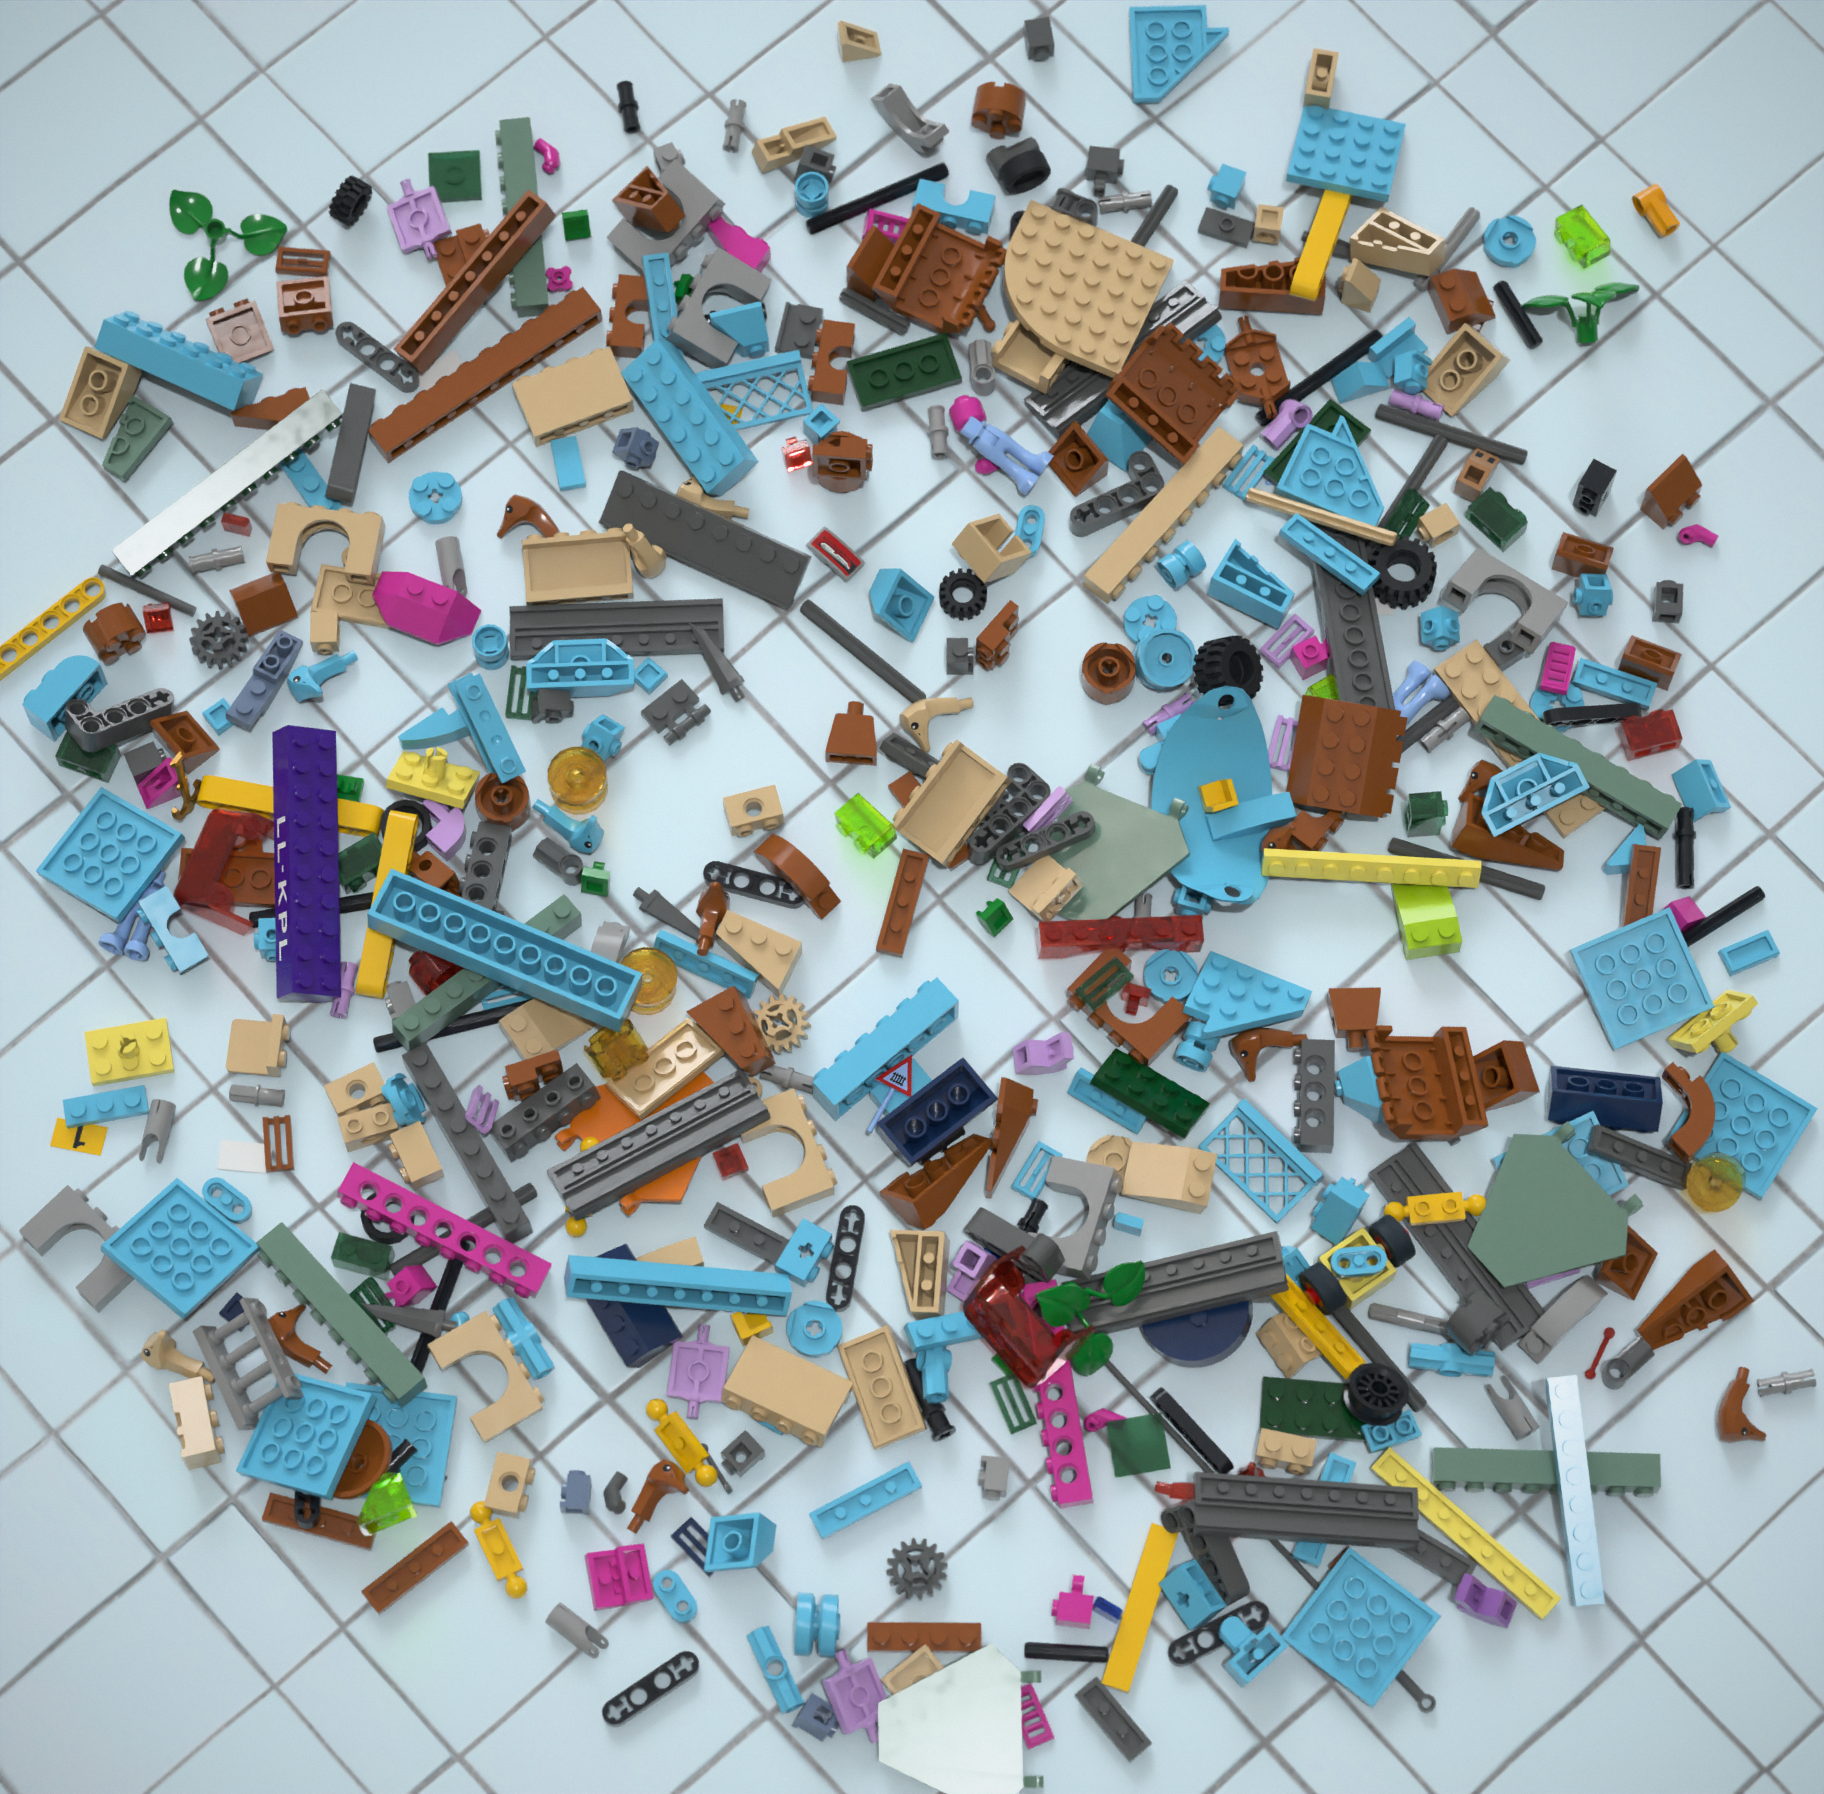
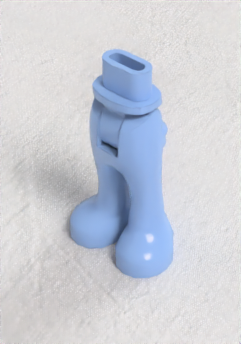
M971 416L960 433L969 439L967 443L973 444L981 455L1010 475L1016 481L1018 490L1026 496L1039 478V475L1053 458V455L1047 451L1037 455L1020 446L1002 430L990 424L984 427L986 423L984 420L980 422ZM1005 452L1016 458L1031 472L1026 471L1005 455Z
M1415 660L1407 668L1408 677L1393 693L1395 710L1401 711V717H1407L1406 726L1431 699L1435 698L1443 701L1450 695L1449 689L1436 675L1430 678V670ZM1426 682V684L1416 694V696L1407 705H1403V702L1406 700V698L1414 690H1416L1420 686V684Z
M160 870L118 924L116 930L113 933H104L100 937L98 943L102 948L119 956H123L125 953L132 960L144 961L147 959L149 949L146 946V940L151 927L149 922L144 924L139 918L130 941H128V937L135 918L139 916L136 912L140 908L138 902L165 886L163 884L166 875L164 871Z

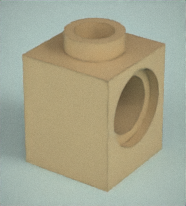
M1258 204L1253 241L1279 244L1284 207Z
M1444 503L1419 517L1416 531L1420 540L1423 543L1427 542L1432 549L1457 535L1460 522L1447 503Z
M311 612L310 644L313 652L322 655L340 652V619L338 612Z

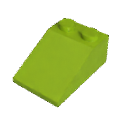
M1390 884L1406 960L1460 952L1462 937L1448 886Z

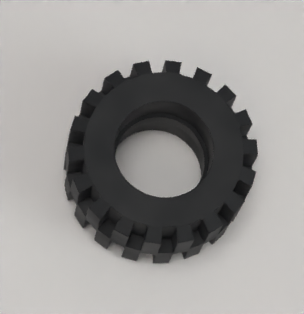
M1397 536L1394 546L1384 544L1381 547L1378 546L1374 555H1372L1370 563L1371 567L1380 572L1379 579L1373 585L1375 598L1380 596V602L1384 605L1387 602L1391 603L1390 608L1396 609V605H1400L1401 610L1407 609L1409 604L1413 608L1418 606L1419 600L1423 603L1427 599L1428 594L1430 595L1437 574V562H1434L1435 555L1433 552L1428 553V545L1424 544L1421 546L1419 544L1420 540L1417 538L1411 541L1409 536H1403V540H1399ZM1395 564H1405L1414 569L1417 577L1410 581H1399L1389 574L1388 568Z
M1233 635L1203 643V646L1199 647L1197 650L1198 654L1194 657L1196 664L1193 665V671L1195 672L1194 681L1198 684L1197 689L1199 693L1205 695L1208 691L1219 687L1233 686L1242 688L1252 699L1256 696V692L1260 691V682H1263V665L1260 663V654L1256 653L1254 644L1250 645V640L1239 635ZM1230 694L1223 695L1219 699L1218 706L1233 704V696Z

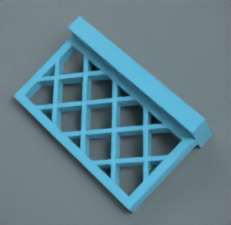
M799 350L696 373V376L706 390L718 389L724 393L718 406L727 417L731 418L729 420L731 424L733 421L738 423L733 424L736 431L806 416L813 412ZM797 370L799 381L794 388L782 381L787 372ZM768 377L775 382L769 393L756 386L761 378ZM743 383L750 388L743 399L730 392L735 384ZM778 385L791 391L785 403L772 396ZM800 385H801L802 392H800V391L797 390ZM753 390L766 397L759 409L746 402ZM796 394L804 399L806 408L795 410L788 406V403ZM727 396L740 403L734 414L721 408ZM768 400L781 406L777 415L770 416L762 411ZM743 405L756 412L751 421L744 422L736 417Z
M1243 1098L1236 1105L1237 1108L1198 1147L1203 1151L1211 1152L1207 1147L1215 1139H1226V1154H1217L1216 1165L1278 1224L1315 1186L1319 1185L1324 1179V1175ZM1237 1116L1245 1123V1135H1229V1124ZM1226 1128V1135H1220ZM1249 1128H1250L1255 1134L1249 1135ZM1229 1139H1245L1246 1154H1229ZM1249 1139H1261L1264 1141L1265 1154H1249ZM1268 1146L1275 1152V1154H1269ZM1219 1158H1226V1165ZM1229 1158H1246V1173H1233L1230 1170ZM1249 1158H1265V1173H1249ZM1269 1158H1281L1285 1162V1173H1269ZM1288 1166L1296 1173H1288ZM1246 1177V1185L1239 1178ZM1249 1177H1265V1192H1253L1249 1188ZM1269 1177H1285V1192H1269ZM1288 1177H1301L1307 1185L1300 1192H1288ZM1285 1196V1207L1276 1215L1269 1208V1197ZM1288 1196H1295V1197L1288 1203ZM1259 1197H1265V1203Z

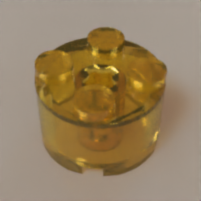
M626 1018L620 1032L604 1026L589 1038L591 1045L589 1047L584 1046V1051L601 1077L612 1078L613 1081L622 1079L627 1074L628 1069L634 1065L643 1064L649 1058L647 1053L648 1046L628 1018Z
M1713 1152L1704 1155L1694 1164L1687 1176V1191L1690 1198L1697 1206L1707 1212H1720L1729 1209L1738 1201L1744 1191L1746 1183L1744 1168L1736 1158L1727 1154ZM1713 1176L1716 1180H1722L1719 1188L1717 1185L1711 1184Z

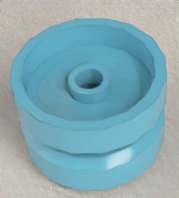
M1160 629L1144 636L1136 644L1132 654L1135 659L1136 677L1145 686L1155 690H1167L1184 683L1193 674V665L1196 664L1194 661L1196 650L1192 641L1184 633L1175 629ZM1163 654L1167 656L1168 663L1162 661Z
M799 1592L795 1629V1656H810L813 1651V1642H816V1639H818L819 1656L835 1658L836 1642L839 1640L841 1613H838L839 1595L824 1594L821 1598L820 1612H818L815 1595L813 1593Z

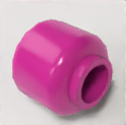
M968 395L959 396L954 400V404L949 409V416L958 433L961 432L971 416L980 422L983 420L987 421L981 401L976 397H969Z

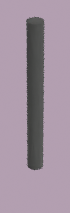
M103 564L98 569L99 575L193 617L197 610V607Z

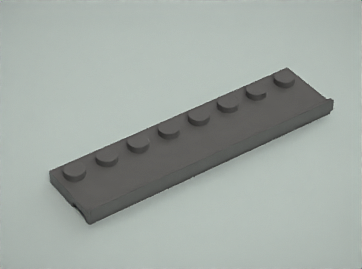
M1185 280L1154 303L1126 362L1140 344L1159 325L1165 327L1171 322L1184 334L1179 340L1182 344L1187 338L1193 341L1222 319L1221 312L1216 305H1211L1202 293ZM1073 362L1061 372L1047 394L1035 390L1024 399V402L1034 414L1061 437L1073 422L1077 421L1078 424H1081L1106 404L1109 399L1105 394L1113 378Z
M623 470L618 472L598 522L608 528H622V531L626 524H632L636 530L645 535L651 545L659 546L666 554L786 609H789L793 604L797 589L801 585L812 557Z
M723 598L509 607L511 660L533 659L553 640L604 638L610 640L629 656L703 653L689 623L704 629L719 649L725 652Z
M741 1068L548 1169L547 1173L574 1219L578 1221L768 1121L771 1118L770 1113Z
M1412 1142L1407 1148L1397 1155H1393L1368 1174L1389 1203L1399 1202L1403 1206H1406V1198L1408 1196L1453 1192L1416 1142ZM1465 1212L1466 1219L1461 1222L1409 1226L1408 1217H1405L1403 1222L1466 1304L1471 1302L1468 1298L1472 1294L1482 1289L1511 1317L1510 1321L1502 1329H1497L1493 1333L1496 1336L1494 1341L1502 1351L1529 1333L1532 1329L1531 1327L1540 1319L1545 1311L1525 1284L1504 1288L1468 1249L1467 1246L1477 1225L1476 1220L1471 1214Z
M1277 1231L1145 1262L1144 1285L1139 1295L1132 1302L1118 1307L1112 1304L1110 1298L1102 1299L1090 1296V1305L1086 1310L1082 1311V1314L1092 1328L1094 1335L1098 1333L1108 1334L1288 1291L1289 1287L1280 1236ZM1109 1271L1091 1275L1090 1280L1078 1278L1070 1281L1076 1282L1083 1289L1089 1287L1093 1291L1106 1293L1103 1288V1281ZM1075 1314L1068 1327L1073 1341H1077L1082 1337H1088L1087 1330L1077 1314Z
M1195 1472L1193 1475V1534L1399 1549H1416L1420 1541L1417 1523L1419 1520L1418 1488L1206 1472Z

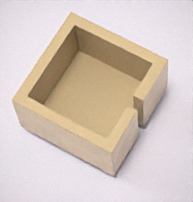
M1000 514L969 522L952 542L959 556L974 570L975 575L984 583L1015 574L1032 553L1018 535L1014 536L1000 553L998 552L1000 547L1014 532Z

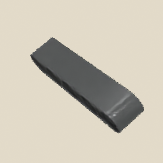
M350 383L325 493L326 498L347 503L352 501L376 389Z

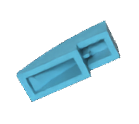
M442 707L400 734L398 739L403 750H414L452 743L469 736L470 733L458 709L448 715Z
M1290 792L1253 799L1205 816L1212 841L1261 833L1266 828L1287 825L1297 817Z

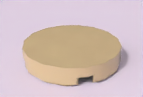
M1104 1136L1090 1147L1087 1162L1115 1168L1122 1177L1123 1182L1132 1141L1123 1136Z

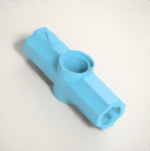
M513 1297L500 1301L492 1309L506 1332V1338L510 1340L515 1348V1354L521 1357L534 1381L549 1375L555 1367L541 1345L542 1341L530 1321H527Z
M946 1346L922 1350L917 1353L916 1366L919 1371H922L923 1398L927 1400V1403L945 1402L949 1398L948 1372L952 1363V1354L950 1350L946 1349Z
M1411 1343L1408 1368L1438 1371V1374L1448 1377H1460L1463 1374L1493 1377L1495 1352L1479 1350L1474 1356H1471L1459 1344L1444 1343L1440 1346Z
M769 1625L748 1634L746 1637L782 1715L804 1705L805 1703L791 1675L787 1661L784 1659ZM779 1664L783 1667V1672L779 1676H772L767 1672L769 1666Z

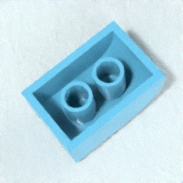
M83 655L71 656L60 662L53 671L49 670L43 676L42 683L35 690L27 693L22 705L30 724L55 742L66 730V704L72 699H82L90 704L108 683L100 663Z

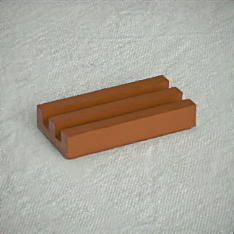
M278 247L276 274L308 277L328 276L331 252L329 250ZM283 256H295V257H307V258H320V259H324V260H323V261H314V260H308V259H302V258L289 259V258H283Z
M284 1115L285 1117L273 1116V1118L262 1117L267 1173L294 1170L290 1115ZM280 1124H285L288 1163L286 1165L282 1164ZM270 1125H274L275 1133V1166H272Z

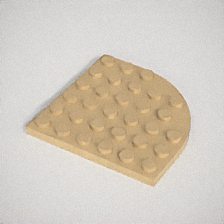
M1030 200L1007 248L1003 266L1004 288L1009 304L1017 319L1027 331L1031 330L1040 338V343L1071 361L1114 378L1124 366L1172 268L1174 259Z

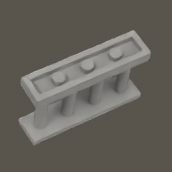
M242 1298L239 1301L244 1309L243 1313L219 1329L216 1326H200L192 1332L239 1430H253L259 1421L258 1412L282 1396L285 1399H301L304 1395L300 1389L301 1383L297 1376L293 1374L268 1321L265 1306L258 1298ZM250 1322L256 1336L231 1353H228L223 1343L224 1338ZM261 1346L267 1361L239 1378L235 1369V1363ZM273 1371L279 1385L251 1403L246 1393L247 1387Z

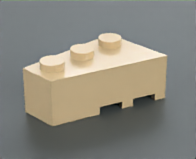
M1380 207L1350 237V260L1355 258L1363 263L1430 276L1445 261V239Z
M727 910L716 932L717 944L741 966L743 965L745 968L759 974L757 980L760 983L762 982L779 999L802 954V942Z
M890 1230L910 1311L914 1318L922 1320L944 1315L950 1240L945 1231Z
M202 1376L170 1383L169 1388L173 1411L178 1426L177 1434L182 1445V1450H180L181 1457L188 1470L222 1463L220 1454L225 1453L222 1437L216 1436L215 1427L219 1426V1420L216 1410L211 1411L209 1400H214L211 1384H206Z

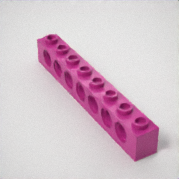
M354 1162L338 1189L337 1198L341 1199L340 1203L347 1208L355 1209L357 1207L365 1211L364 1215L375 1222L382 1220L390 1224L389 1228L398 1234L404 1235L405 1232L415 1237L414 1241L427 1248L431 1245L439 1249V1254L449 1260L456 1258L464 1262V1266L472 1272L479 1273V1271L488 1274L492 1282L501 1286L505 1283L513 1287V1291L523 1298L528 1299L529 1296L534 1299L536 1298L551 1269L552 1263ZM370 1189L376 1193V1197L373 1200H365L361 1196V1192ZM390 1202H396L400 1205L401 1210L397 1213H391L386 1209V1205ZM414 1215H422L426 1222L421 1226H416L411 1222L410 1218ZM440 1227H445L450 1231L451 1235L443 1239L439 1238L435 1231ZM464 1240H470L475 1244V1249L465 1251L461 1248L460 1243ZM496 1253L500 1257V1261L496 1264H490L486 1261L485 1255ZM519 1265L524 1269L525 1274L516 1277L511 1274L510 1268Z
M1056 1279L1049 1283L1042 1281L1023 1285L1024 1293L1019 1294L1021 1310H1027L1028 1320L1023 1321L1026 1338L1031 1337L1033 1347L1028 1348L1030 1365L1036 1364L1037 1375H1032L1035 1392L1040 1391L1042 1402L1037 1403L1039 1419H1045L1046 1430H1041L1044 1447L1049 1446L1051 1457L1046 1458L1048 1474H1054L1056 1484L1050 1485L1053 1502L1059 1503L1060 1509L1093 1504L1094 1500L1065 1327H1053L1044 1318H1037L1034 1315L1035 1310L1040 1307L1036 1293L1058 1286ZM1043 1334L1053 1335L1054 1340L1050 1345L1043 1346L1039 1343V1338ZM1048 1361H1055L1059 1365L1055 1372L1047 1373L1043 1370L1044 1364ZM1051 1389H1061L1063 1391L1062 1397L1055 1401L1049 1399L1048 1393ZM1056 1416H1065L1068 1419L1067 1424L1062 1428L1054 1427L1052 1421ZM1060 1444H1071L1072 1451L1065 1456L1058 1454L1057 1448ZM1067 1470L1077 1473V1477L1072 1483H1065L1061 1480L1062 1474Z

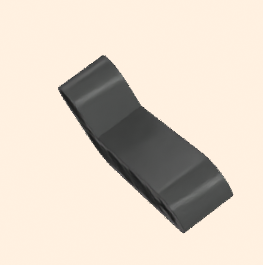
M1136 451L1129 457L1128 476L1131 480L1130 482L1079 504L1071 510L1069 529L1073 535L1077 537L1088 536L1142 511L1164 487L1163 477L1147 452ZM1137 464H1142L1146 468L1143 470H1138L1134 466ZM1155 486L1158 490L1151 492L1146 487ZM1127 496L1132 497L1134 501L1130 503L1125 502L1123 498ZM1106 507L1111 511L1109 513H1102L1099 509Z
M159 688L97 713L85 700L72 699L65 707V728L82 750L95 752L151 730L150 722L152 719L173 714L174 695L168 689Z
M1014 763L1008 768L1007 777L1012 782L1007 787V791L1014 798L971 835L968 855L972 862L976 864L989 862L996 855V851L1000 846L1012 841L1025 830L1023 824L1050 796V786L1024 763ZM1020 777L1024 779V781L1017 782L1013 780V778ZM1033 795H1041L1043 798H1042V799H1035V798L1032 797V796H1033ZM1020 811L1025 815L1016 816L1014 812ZM1002 828L1005 830V832L998 833L995 831V829Z
M982 1207L978 1209L963 1229L965 1234L976 1243L1045 1283L1051 1281L1065 1262L1059 1246L1045 1234L1039 1233L1035 1238Z
M1193 1497L1185 1499L1161 1513L1162 1525L1168 1532L1175 1534L1185 1531L1200 1567L1227 1606L1249 1595V1582L1229 1537L1193 1534Z

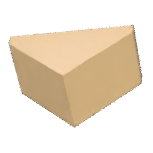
M844 21L837 23L838 44L842 63L882 55L877 32Z

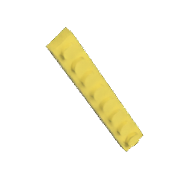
M1264 848L1261 876L1478 888L1482 867L1481 861Z
M1390 1447L1371 1467L1370 1470L1388 1486L1418 1488L1419 1513L1541 1621L1561 1600L1559 1595Z

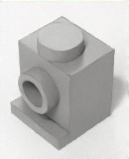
M673 142L653 149L654 163L660 175L674 159L684 166V156L680 149L677 150L674 147Z
M395 981L386 986L389 997L384 1000L393 1021L416 1003L407 981L402 983L401 981Z
M981 1455L980 1467H984L986 1470L980 1469L978 1486L984 1487V1499L995 1501L1000 1500V1497H1006L1010 1458Z

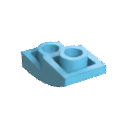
M1411 1410L1402 1412L1399 1419L1390 1425L1375 1426L1366 1424L1361 1426V1430L1372 1453L1420 1438L1422 1435Z

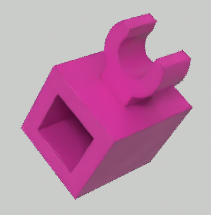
M1315 635L1292 646L1290 660L1302 680L1326 670L1328 658H1330L1327 639L1325 638L1323 644H1320Z
M423 1265L405 1266L387 1283L392 1292L385 1293L382 1300L385 1302L394 1298L395 1306L397 1307L419 1304L437 1288V1285Z
M1073 1575L1071 1593L1060 1592L1059 1600L1053 1599L1051 1616L1057 1617L1056 1625L1090 1630L1094 1596L1083 1595L1085 1576Z

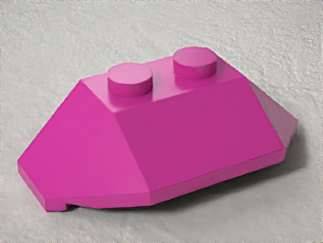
M382 571L372 594L387 626L435 645L472 635L481 614V609L458 591L409 572Z

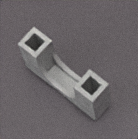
M676 159L671 162L658 179L680 199L686 216L683 218L678 231L667 239L651 240L646 238L630 222L623 218L606 237L642 271L641 257L643 255L669 253L670 267L677 259H682L687 254L690 244L703 236L706 231L705 227L711 220H716L721 215L725 203Z
M719 247L713 254L708 252L700 265L704 268L701 275L696 274L689 285L693 289L689 296L685 294L678 306L681 310L679 316H673L666 328L670 331L666 338L667 341L672 342L675 346L714 369L724 367L728 363L738 342L716 330L707 322L702 311L704 295L710 292H724L747 305L761 301L772 280Z
M1478 547L1449 581L1441 598L1462 612H1465L1471 603L1484 593H1498L1512 599L1521 608L1523 617L1518 622L1510 641L1531 654L1535 652L1558 623L1568 604V601Z
M1053 1156L1045 1180L1053 1191L1083 1197L1088 1200L1089 1204L1088 1218L1079 1231L1063 1238L1048 1236L1059 1246L1065 1258V1262L1057 1273L1090 1280L1092 1272L1096 1270L1098 1265L1097 1255L1100 1246H1103L1106 1240L1108 1220H1111L1114 1215L1116 1195H1119L1122 1190V1177L1113 1167ZM1028 1232V1234L1035 1238L1038 1235L1036 1233Z
M67 1185L29 1220L19 1232L23 1239L42 1257L62 1237L72 1231L90 1230L100 1235L105 1242L120 1228L116 1225L111 1228L105 1222L108 1217L98 1207L92 1209L86 1203L89 1200L88 1197L79 1188L74 1191ZM104 1254L100 1264L76 1286V1289L99 1313L134 1278Z

